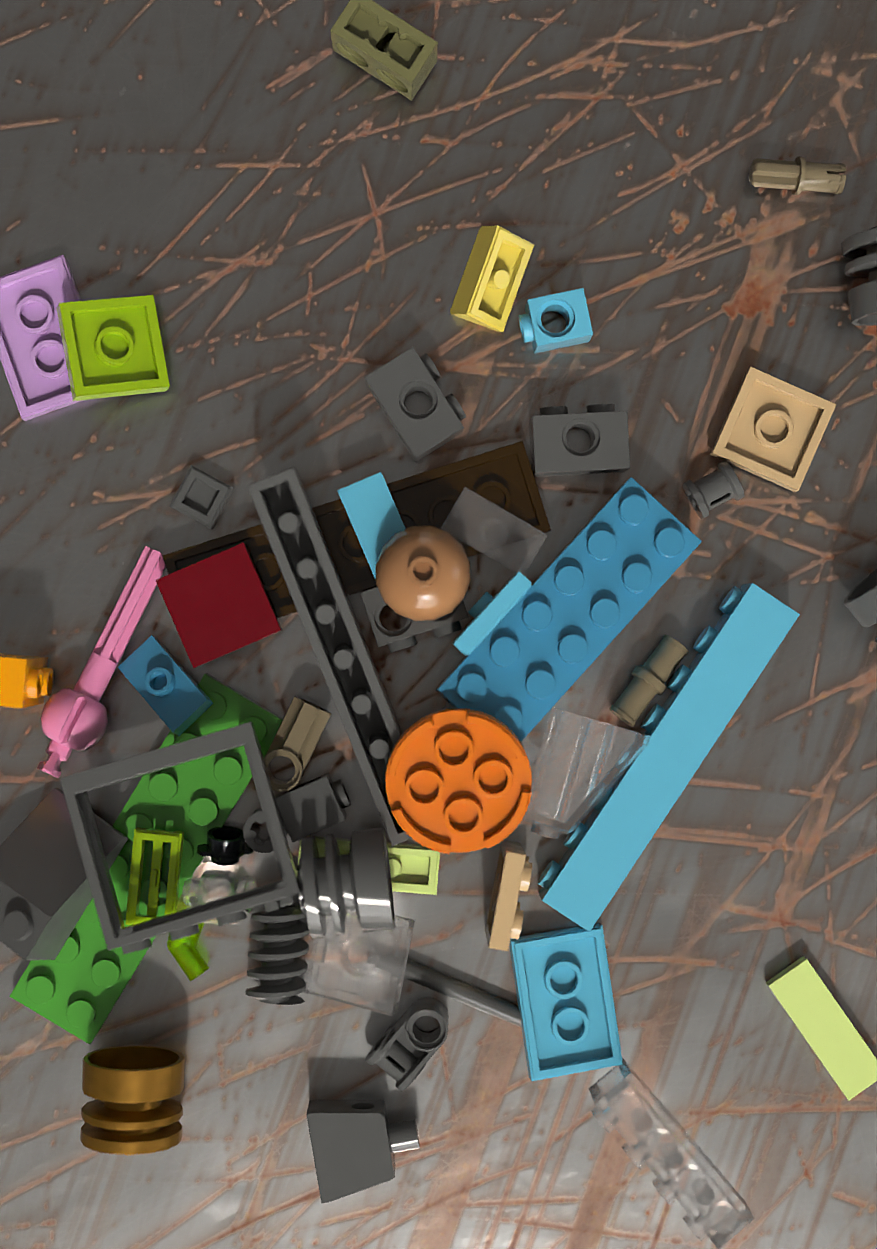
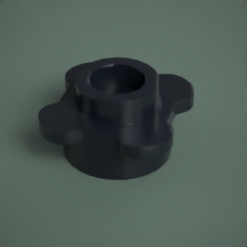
M231 826L210 829L207 832V844H200L197 847V853L200 856H210L212 863L220 866L235 865L239 862L241 856L254 852L245 842L243 830Z

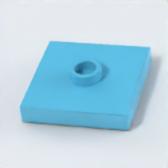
M517 572L494 597L486 592L468 611L474 619L456 637L452 644L464 655H470L532 587L530 585L531 582L522 573Z

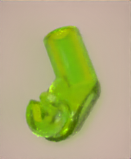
M204 922L198 923L200 932L172 941L170 935L168 936L167 948L189 981L194 980L209 969V966L196 948L201 931L204 928Z

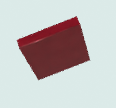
M244 542L155 580L193 668L282 631Z

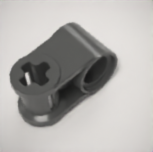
M425 997L418 999L396 1024L379 1038L367 1054L365 1061L370 1065L376 1063L396 1080V1088L401 1092L404 1091L417 1078L428 1060L444 1044L448 1034L449 1020L446 1007L435 998ZM428 1015L436 1018L440 1026L434 1032L426 1033L420 1031L415 1026V1021L421 1016Z

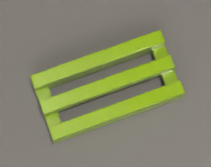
M139 827L134 829L125 925H133L157 918L164 842L171 843L165 915L177 912L184 832H168L161 829L147 830L146 828ZM145 840L153 841L147 916L138 915Z

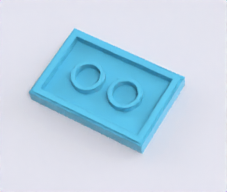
M595 923L590 932L578 926L521 936L519 939L510 938L509 947L530 1080L536 1081L623 1065L603 926L600 923Z

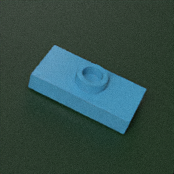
M152 635L118 666V669L162 721L178 736L213 704L210 698L164 645Z

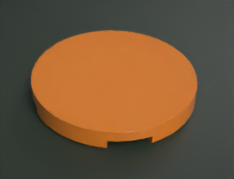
M464 708L445 709L419 719L400 736L388 760L385 782L386 793L395 820L413 840L440 853L471 852L483 848L489 849L497 845L517 828L530 803L532 774L529 759L522 743L503 722L477 710Z

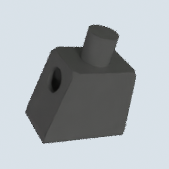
M383 1100L309 1101L306 1116L321 1204L395 1178L394 1153L420 1148L416 1120L389 1124L386 1105Z

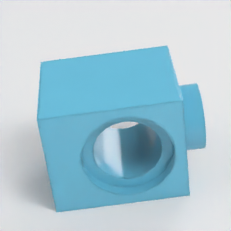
M584 288L528 299L524 308L525 314L519 315L523 342H532L534 354L588 343L593 336ZM547 312H557L564 317L566 329L560 333H551L543 327L541 317Z

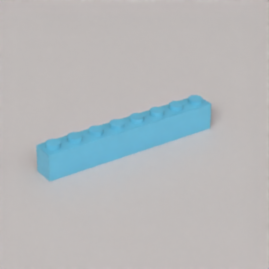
M754 583L743 584L740 589L734 586L725 596L719 607V610L724 612L714 628L708 625L700 634L693 646V649L698 651L697 655L689 667L682 664L674 673L667 688L672 690L671 694L663 706L655 704L649 711L641 725L646 730L636 746L629 743L623 750L615 764L620 771L610 785L603 782L589 804L594 810L585 824L578 821L572 827L563 845L568 847L567 851L559 863L552 860L538 880L537 884L542 887L539 891L541 900L588 932L591 931L800 615Z

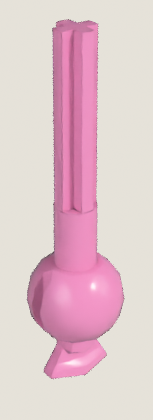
M147 546L144 547L74 689L63 688L51 695L44 704L40 717L43 733L51 740L45 750L48 757L46 760L39 762L37 769L59 778L61 774L59 765L61 761L68 760L73 749L86 751L95 746L105 734L108 723L107 711L105 706L99 701L157 587L155 580L161 578L166 568L162 553Z

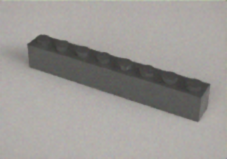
M296 466L255 481L247 485L390 842L394 846L412 839L400 827L391 812L385 783L388 760L402 732Z

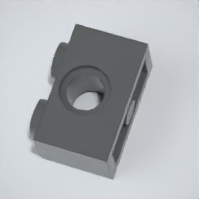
M411 347L367 375L365 382L414 461L417 462L462 434L464 426L460 421L466 418V415L452 393L445 397L435 381L441 378V375L428 354L426 353L419 357L415 349ZM416 391L426 393L432 401L431 408L421 415L409 412L404 404L407 396Z
M615 404L586 406L587 413L568 414L567 406L540 408V415L532 416L529 421L531 468L534 477L626 472L630 469L628 412L615 411ZM573 428L584 429L591 438L589 450L577 452L571 449L566 439L567 432Z

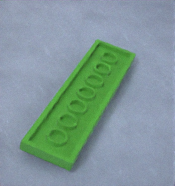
M205 673L198 686L210 698L213 704L180 736L170 730L160 747H167L253 722L263 757H265L283 719L208 673ZM244 746L142 776L113 824L114 828L128 837L109 870L124 924H126L134 829L139 827L146 828L147 830L161 829L168 832H184L179 900L205 857L197 853L198 845L207 844V832L210 829L224 826L253 778ZM145 840L138 914L147 916L153 841ZM164 842L157 917L165 915L171 843ZM92 898L56 959L31 960L9 997L79 1039L91 1044L149 948L123 954L122 947L108 951ZM156 936L150 938L151 943H153V941L155 940Z

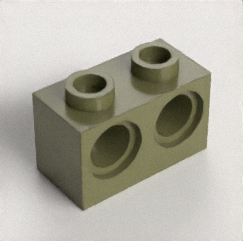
M350 0L330 30L332 46L335 52L411 101L437 62L438 42L373 0Z

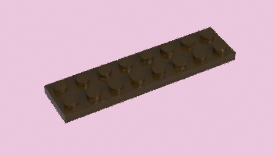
M523 441L387 484L406 529L411 526L431 525L447 531L462 544L468 558L551 531ZM341 499L313 507L312 509L347 596L377 587L376 579ZM262 524L162 555L169 575L244 542L277 618L298 612Z

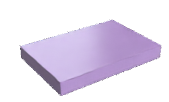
M64 255L0 276V360L21 419L25 421L83 401H73L56 309L59 303L81 301L69 264Z

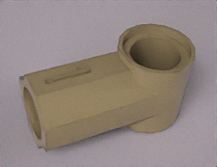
M294 696L264 757L273 791H288L295 787L303 777L305 768L330 719L331 712L314 703ZM284 756L292 760L295 765L294 777L287 781L276 779L270 770L273 758Z

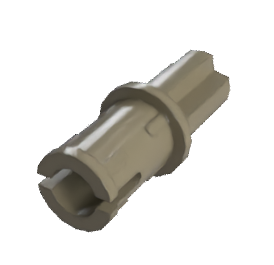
M800 156L796 157L794 161L756 158L750 166L749 181L754 187L789 189L793 195H799L801 191L840 195L845 186L846 175L839 174L845 173L846 166L843 163L806 162L805 158Z

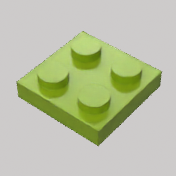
M154 295L63 302L58 304L56 309L73 401L164 392L169 389L170 384Z

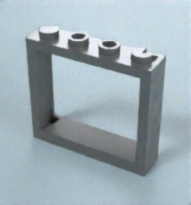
M253 722L60 778L108 951L122 947L123 954L141 951L152 946L150 938L168 932L171 941L200 932L198 923L215 918L217 919L218 926L234 923L247 918L245 909L264 904L266 912L277 910L280 907L293 904L292 895L300 893L297 871ZM244 746L282 880L125 927L87 792Z

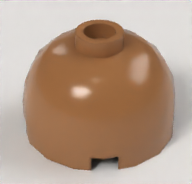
M431 525L411 526L394 534L382 547L375 565L376 585L383 601L398 615L414 621L436 620L451 613L465 598L471 581L470 561L462 544L449 532Z

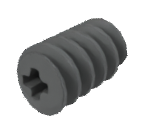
M294 902L277 910L269 912L263 910L251 914V919L263 923L264 929L250 932L249 938L263 944L262 948L248 952V957L260 961L261 967L247 970V976L259 980L260 985L247 988L245 995L268 1004L296 1005L305 1002L302 997L298 996V994L306 989V982L299 975L307 971L308 964L299 957L308 953L309 944L300 938L308 935L310 931L308 923L300 920L305 918L304 913L301 911L300 903Z

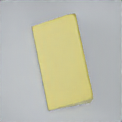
M498 225L482 226L475 239L450 313L478 325L503 332L534 244Z

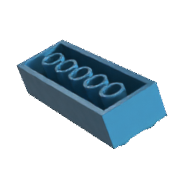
M632 477L629 478L531 585L532 587L475 650L462 660L435 691L454 708L477 710L495 717L509 727L521 742L702 541Z

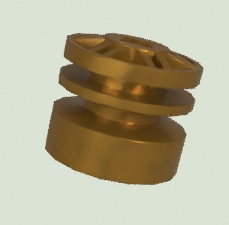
M142 1045L114 1046L98 1049L86 1054L83 1057L82 1090L84 1095L95 1100L87 1102L81 1108V1117L85 1122L80 1131L82 1145L93 1151L119 1155L150 1154L178 1145L182 1140L183 1127L179 1120L183 1116V1106L180 1102L171 1099V1097L179 1095L184 1089L185 1057L183 1054L170 1048Z

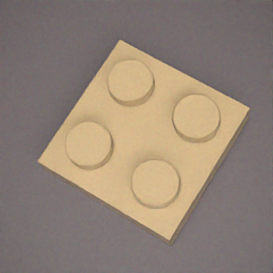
M750 366L745 372L710 455L723 461L725 460L734 466L793 492L799 491L837 404Z
M501 841L485 926L488 947L491 949L508 952L510 938L519 939L523 910H520V902H517L519 890L528 891L532 874V863L529 862V856H526L520 842Z

